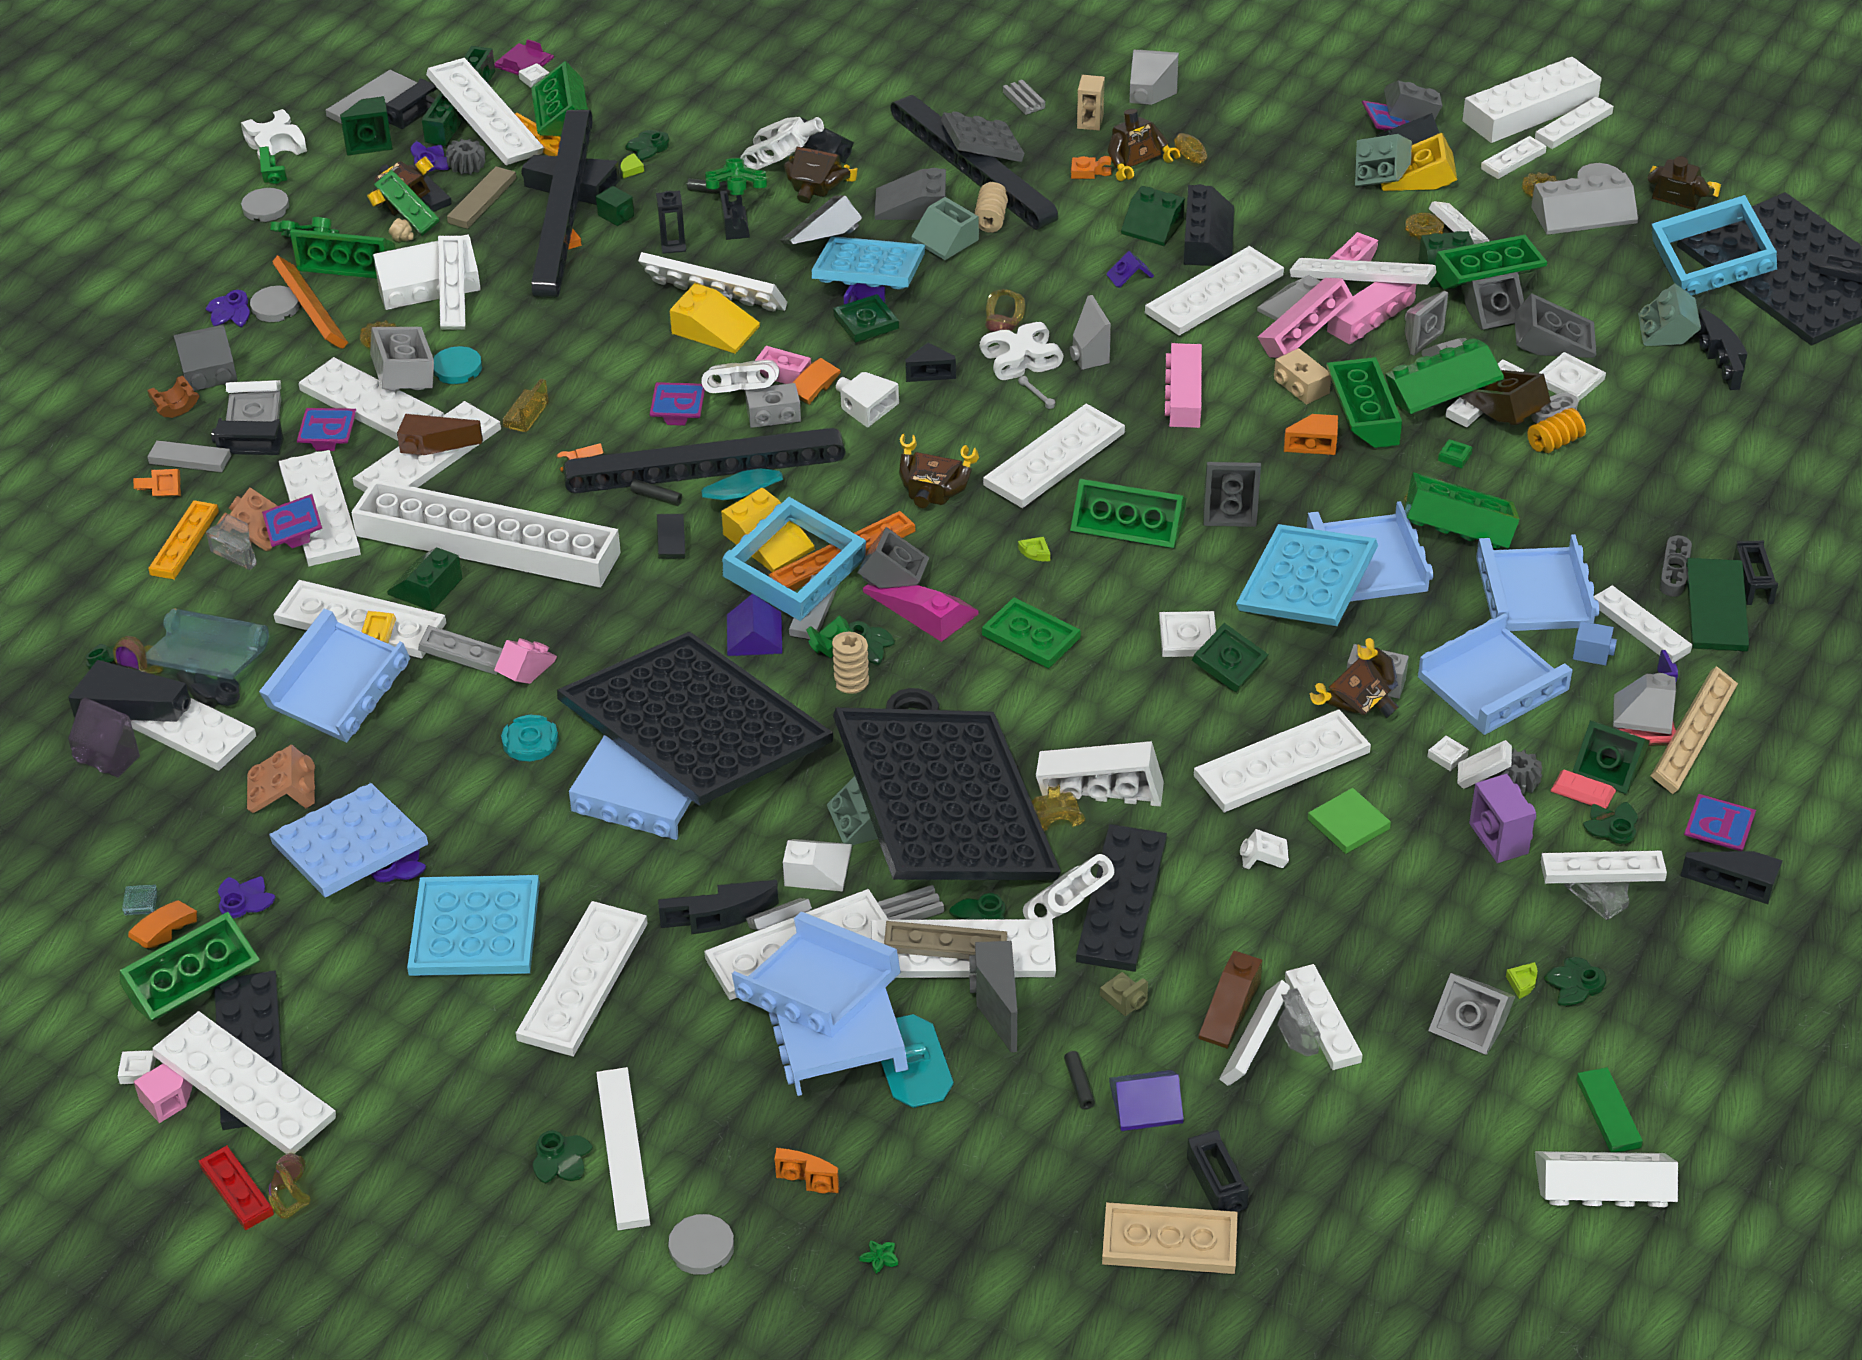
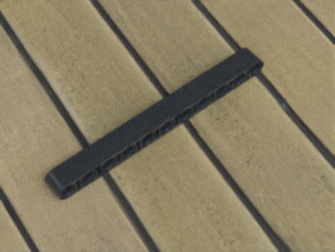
M909 95L891 103V113L896 121L977 185L982 187L989 182L1003 185L1008 198L1006 208L1033 229H1040L1058 220L1057 208L1051 201L993 156L957 150L941 121L942 117L916 96Z
M591 110L566 111L532 277L533 297H559L592 131L593 118Z
M835 428L575 458L565 462L563 474L565 487L569 492L583 493L631 487L634 479L649 484L732 475L741 471L760 468L773 470L831 463L843 459L846 451L841 432Z

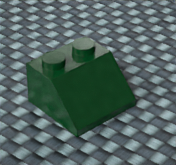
M384 96L361 99L340 114L347 156L393 150Z
M1141 186L1131 198L1121 234L1165 246L1184 221L1185 198L1173 193L1159 191L1152 187Z
M1469 231L1421 235L1420 264L1435 265L1437 251L1474 245ZM1435 277L1428 283L1430 288L1442 287Z
M438 547L418 558L387 591L388 595L433 611L463 579L459 555Z
M1590 720L1572 772L1610 785L1615 790L1627 794L1642 765L1650 740Z

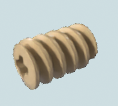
M986 183L979 191L975 215L979 216V229L985 232H996L1003 225L1008 198L1005 187L999 183Z
M842 632L836 635L832 641L834 679L838 690L854 694L864 690L869 683L868 644L866 639L858 633Z

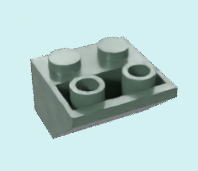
M1399 134L1357 140L1355 186L1360 187L1399 181L1411 164L1412 141Z
M944 197L927 208L911 236L912 241L925 245V249L946 260L979 240V216Z
M1675 283L1668 289L1663 290L1654 301L1645 305L1638 313L1642 340L1646 346L1683 344L1701 329L1696 299Z
M854 776L827 804L843 844L852 845L878 839Z

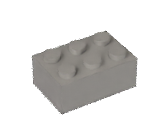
M372 327L370 355L382 389L395 391L400 388H411L414 390L432 388L434 359L422 327Z

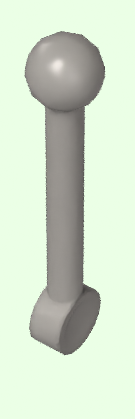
M1026 376L1019 378V384L1025 385L1043 400L1046 408L1052 409L1055 407V400L1044 396L1028 382Z

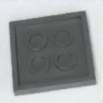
M943 112L941 121L957 150L1022 162L1025 153L1005 122L1001 120L988 121L980 116L967 117L959 112Z

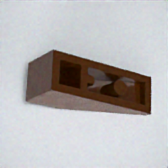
M405 414L397 431L400 453L429 455L482 444L483 442L480 420Z
M1233 951L1222 972L1199 1033L1200 1040L1228 1049L1261 983L1262 959Z

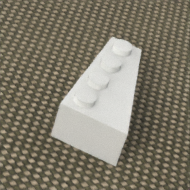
M1152 741L1039 752L1036 778L1042 796L1080 799L1084 795L1091 796L1096 801L1107 802V798L1125 799L1124 803L1136 804L1137 800L1151 801L1150 806H1161L1164 781Z

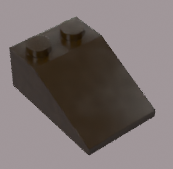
M1501 370L1504 379L1459 396L1499 422H1508L1510 425L1524 422V418L1540 412L1542 407L1551 402L1544 374Z

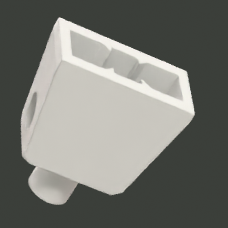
M867 372L860 373L853 380L841 377L836 384V390L841 392L842 409L866 427H870L899 404L898 383Z

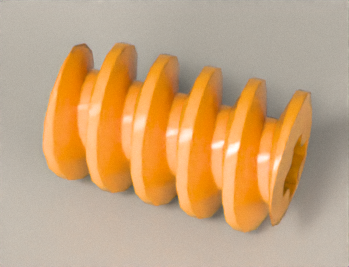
M1568 408L1529 427L1527 432L1528 440L1535 451L1541 452L1543 450L1545 453H1551L1554 449H1559L1562 445H1567L1570 441L1573 442L1578 437H1583L1586 434V426L1579 412L1574 408Z

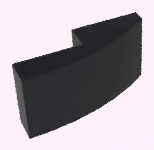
M657 514L658 559H685L683 514Z

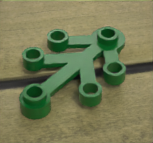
M741 158L726 159V164L723 168L705 172L706 188L718 189L720 188V182L727 180V189L730 190L731 195L744 194L746 180L752 181L754 188L767 187L766 171L748 168L744 164V159Z
M312 217L311 225L300 226V223L282 220L280 222H271L270 231L282 232L281 236L291 237V229L339 234V230L331 229L332 220L322 217Z

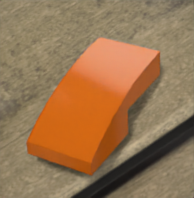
M822 358L812 363L793 381L796 384L799 399L810 405L822 389L826 391L841 373V370Z
M179 900L169 903L137 923L129 931L128 937L144 948L158 947L159 944L172 940V929H181L185 925L197 922V911Z
M776 1148V1178L806 1180V1191L839 1193L837 1167L807 1153Z

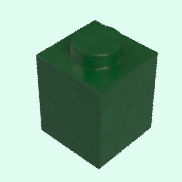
M612 186L596 196L598 216L610 223L619 226L634 216L633 196Z

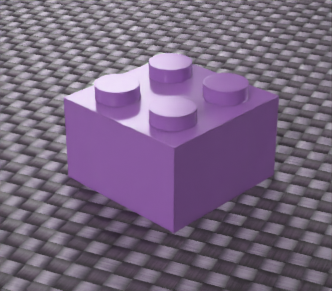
M1508 774L1475 783L1469 824L1495 861L1500 863L1529 854L1530 843L1533 839L1532 831L1534 820H1536V811L1533 805L1528 803L1523 797L1519 786L1513 783Z

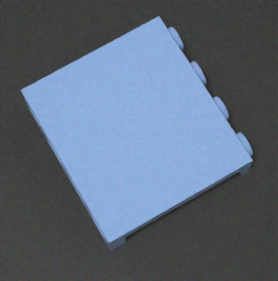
M1401 501L1397 502L1396 514L1323 523L1319 512L1308 513V529L1371 537L1377 540L1378 547L1350 601L1428 591L1429 580L1433 579V569L1431 564L1426 562L1424 547L1419 545L1417 531L1412 529L1411 522L1406 517Z
M1575 534L1571 535L1569 547L1493 550L1490 538H1479L1476 560L1492 619L1504 613L1508 615L1506 629L1509 631L1579 628L1580 621L1594 623L1595 616L1599 615V602L1594 600V585L1592 581L1588 580L1589 570L1587 563H1583V547L1578 545Z
M324 608L259 692L267 707L347 743L351 736L359 730L361 723L367 715L375 709L382 695L390 689L398 674L406 668L410 656L403 642L400 641L394 647L339 623L334 613Z
M1505 613L1488 620L1485 624L1473 630L1467 631L1464 635L1446 642L1433 651L1426 652L1420 657L1418 678L1483 735L1568 691L1572 676V669L1569 666L1563 664L1554 669L1507 630L1508 615Z
M604 735L569 790L571 811L675 840L678 839L677 825L692 801L606 735Z
M801 911L794 918L797 933L749 976L736 971L732 973L736 997L761 1007L768 1012L787 1018L789 1021L806 1026L815 1032L833 1037L901 973L897 949Z
M886 988L833 1037L815 1032L806 1026L769 1012L771 1024H778L773 1029L777 1045L783 1044L779 1046L782 1064H789L784 1066L788 1085H795L797 1096L802 1095L799 1080L892 1058L896 1072L908 1070L904 1043Z

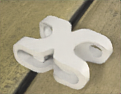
M283 109L273 112L275 118L268 123H256L252 119L241 122L243 136L250 148L258 149L257 155L259 160V147L269 146L271 155L285 150L292 151L296 155L307 152L304 135L296 125L290 124V116Z
M1042 322L1022 325L1018 328L1017 334L1009 330L988 333L982 337L979 345L985 357L996 358L993 371L1000 380L1021 377L1025 373V368L1033 372L1054 369L1063 360V353L1058 345L1055 343L1046 344L1049 338V330ZM992 343H998V344H999V345H995V346H992V347H988V346L991 345ZM1054 355V356H1053L1052 358H1050V359H1045V358H1044V357H1047V356Z
M773 360L715 365L703 374L702 386L709 393L766 388L772 385L778 378L779 367ZM760 370L767 371L769 378H763ZM713 375H719L721 383L716 382Z
M1098 854L1082 865L1069 870L1024 905L1023 914L1025 919H1053L1068 912L1084 900L1086 896L1112 878L1114 875L1112 862L1105 855ZM1094 864L1102 866L1103 875L1101 878H1095L1091 874L1090 869ZM1037 903L1046 906L1047 914L1042 918L1034 913V907Z

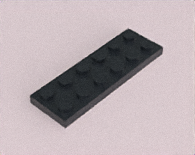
M1109 824L1102 854L1112 862L1114 875L1091 894L1076 953L1077 963L1136 972L1167 842V833ZM1100 865L1096 878H1101L1103 875V868Z
M276 970L232 977L215 987L216 1024L283 1072ZM220 1105L222 1130L248 1126Z

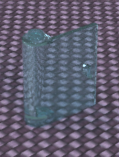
M172 609L164 618L166 636L141 657V662L233 680L264 651L269 639V630L266 625Z

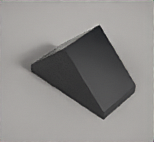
M929 342L905 359L906 382L956 379L955 356Z

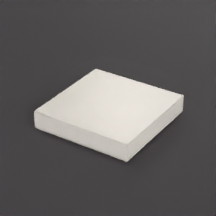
M1565 352L1539 372L1545 375L1548 390L1556 394L1570 393L1577 397L1578 402L1602 383L1606 376V372Z
M1214 611L1159 612L1162 657L1194 656L1201 646L1216 632Z

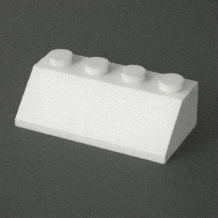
M469 234L463 235L464 293H469L481 289ZM438 241L373 254L379 292L385 310L440 299Z
M1535 1151L1540 1195L1545 1200H1549L1551 1205H1569V1200H1582V1205L1601 1206L1602 1201H1615L1617 1206L1629 1207L1635 1206V1201H1648V1206L1667 1207L1668 1202H1678V1162L1665 1153Z

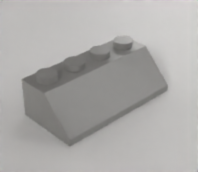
M1626 173L1594 175L1554 182L1547 181L1535 184L1531 207L1547 235L1638 223L1634 187Z

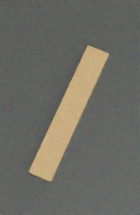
M1717 666L1710 671L1650 775L1672 794L1679 790L1738 685L1737 682Z

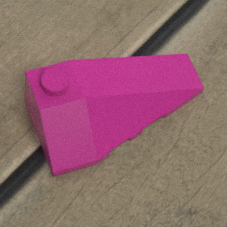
M869 583L863 587L865 594L941 642L978 615V610L963 600L919 585L878 588L876 585Z

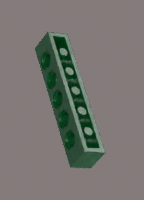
M471 46L464 58L488 83L495 73L493 49ZM442 92L439 93L422 118L425 143L447 146L464 120V117Z

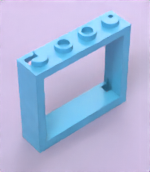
M1745 195L1652 223L1653 242L1674 283L1683 290L1687 288L1686 292L1690 295L1777 270V252ZM1745 220L1761 249L1760 252L1692 273H1685L1670 245L1671 242Z
M788 497L782 504H778L767 518L760 520L754 530L744 535L732 550H728L722 559L723 577L801 621L864 560L866 540ZM788 521L797 524L842 550L798 593L745 563Z

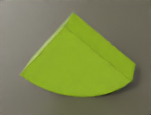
M634 153L624 158L621 162V175L623 178L644 172L643 163Z
M1044 537L1018 541L1019 551L1027 558L1036 561H1050V551Z
M1535 962L1507 969L1506 978L1519 999L1531 993L1536 985L1538 970Z

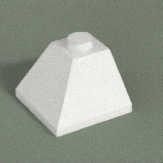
M799 839L788 840L783 859L784 886L843 891L852 844Z

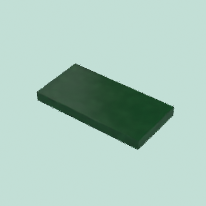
M1687 558L1686 573L1692 648L1748 651L1749 636L1742 560Z

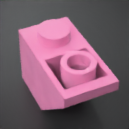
M519 638L518 642L506 640L494 671L514 681L530 684L555 662L557 656L548 652V646L536 641L531 643Z
M164 1063L134 1081L139 1101L158 1123L187 1107L193 1087L191 1083Z

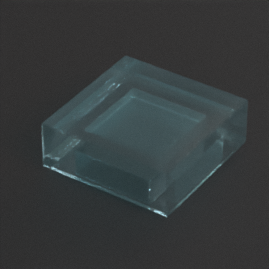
M156 885L126 886L122 907L124 915L151 914L154 912L157 898Z

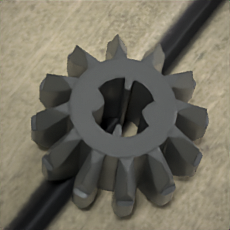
M461 138L459 142L452 141V144L446 150L448 167L452 168L453 172H460L461 175L464 173L471 175L472 172L478 173L481 168H484L485 164L484 147L479 145L478 141L472 142L471 139L463 140Z
M1512 748L1511 767L1494 774L1493 778L1508 774L1513 783L1519 786L1522 795L1525 791L1533 793L1534 789L1541 783V761L1536 759V754H1526L1525 749L1522 752H1517Z

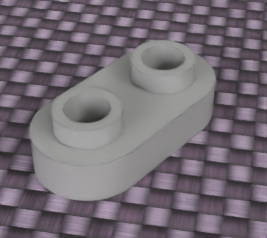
M1559 393L1551 396V402L1542 407L1540 412L1531 414V418L1535 423H1539L1556 413H1560L1564 409L1574 408L1577 410L1578 399L1570 393Z

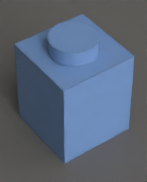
M1580 621L1573 659L1606 666L1608 655L1614 656L1617 639L1612 638L1614 627Z

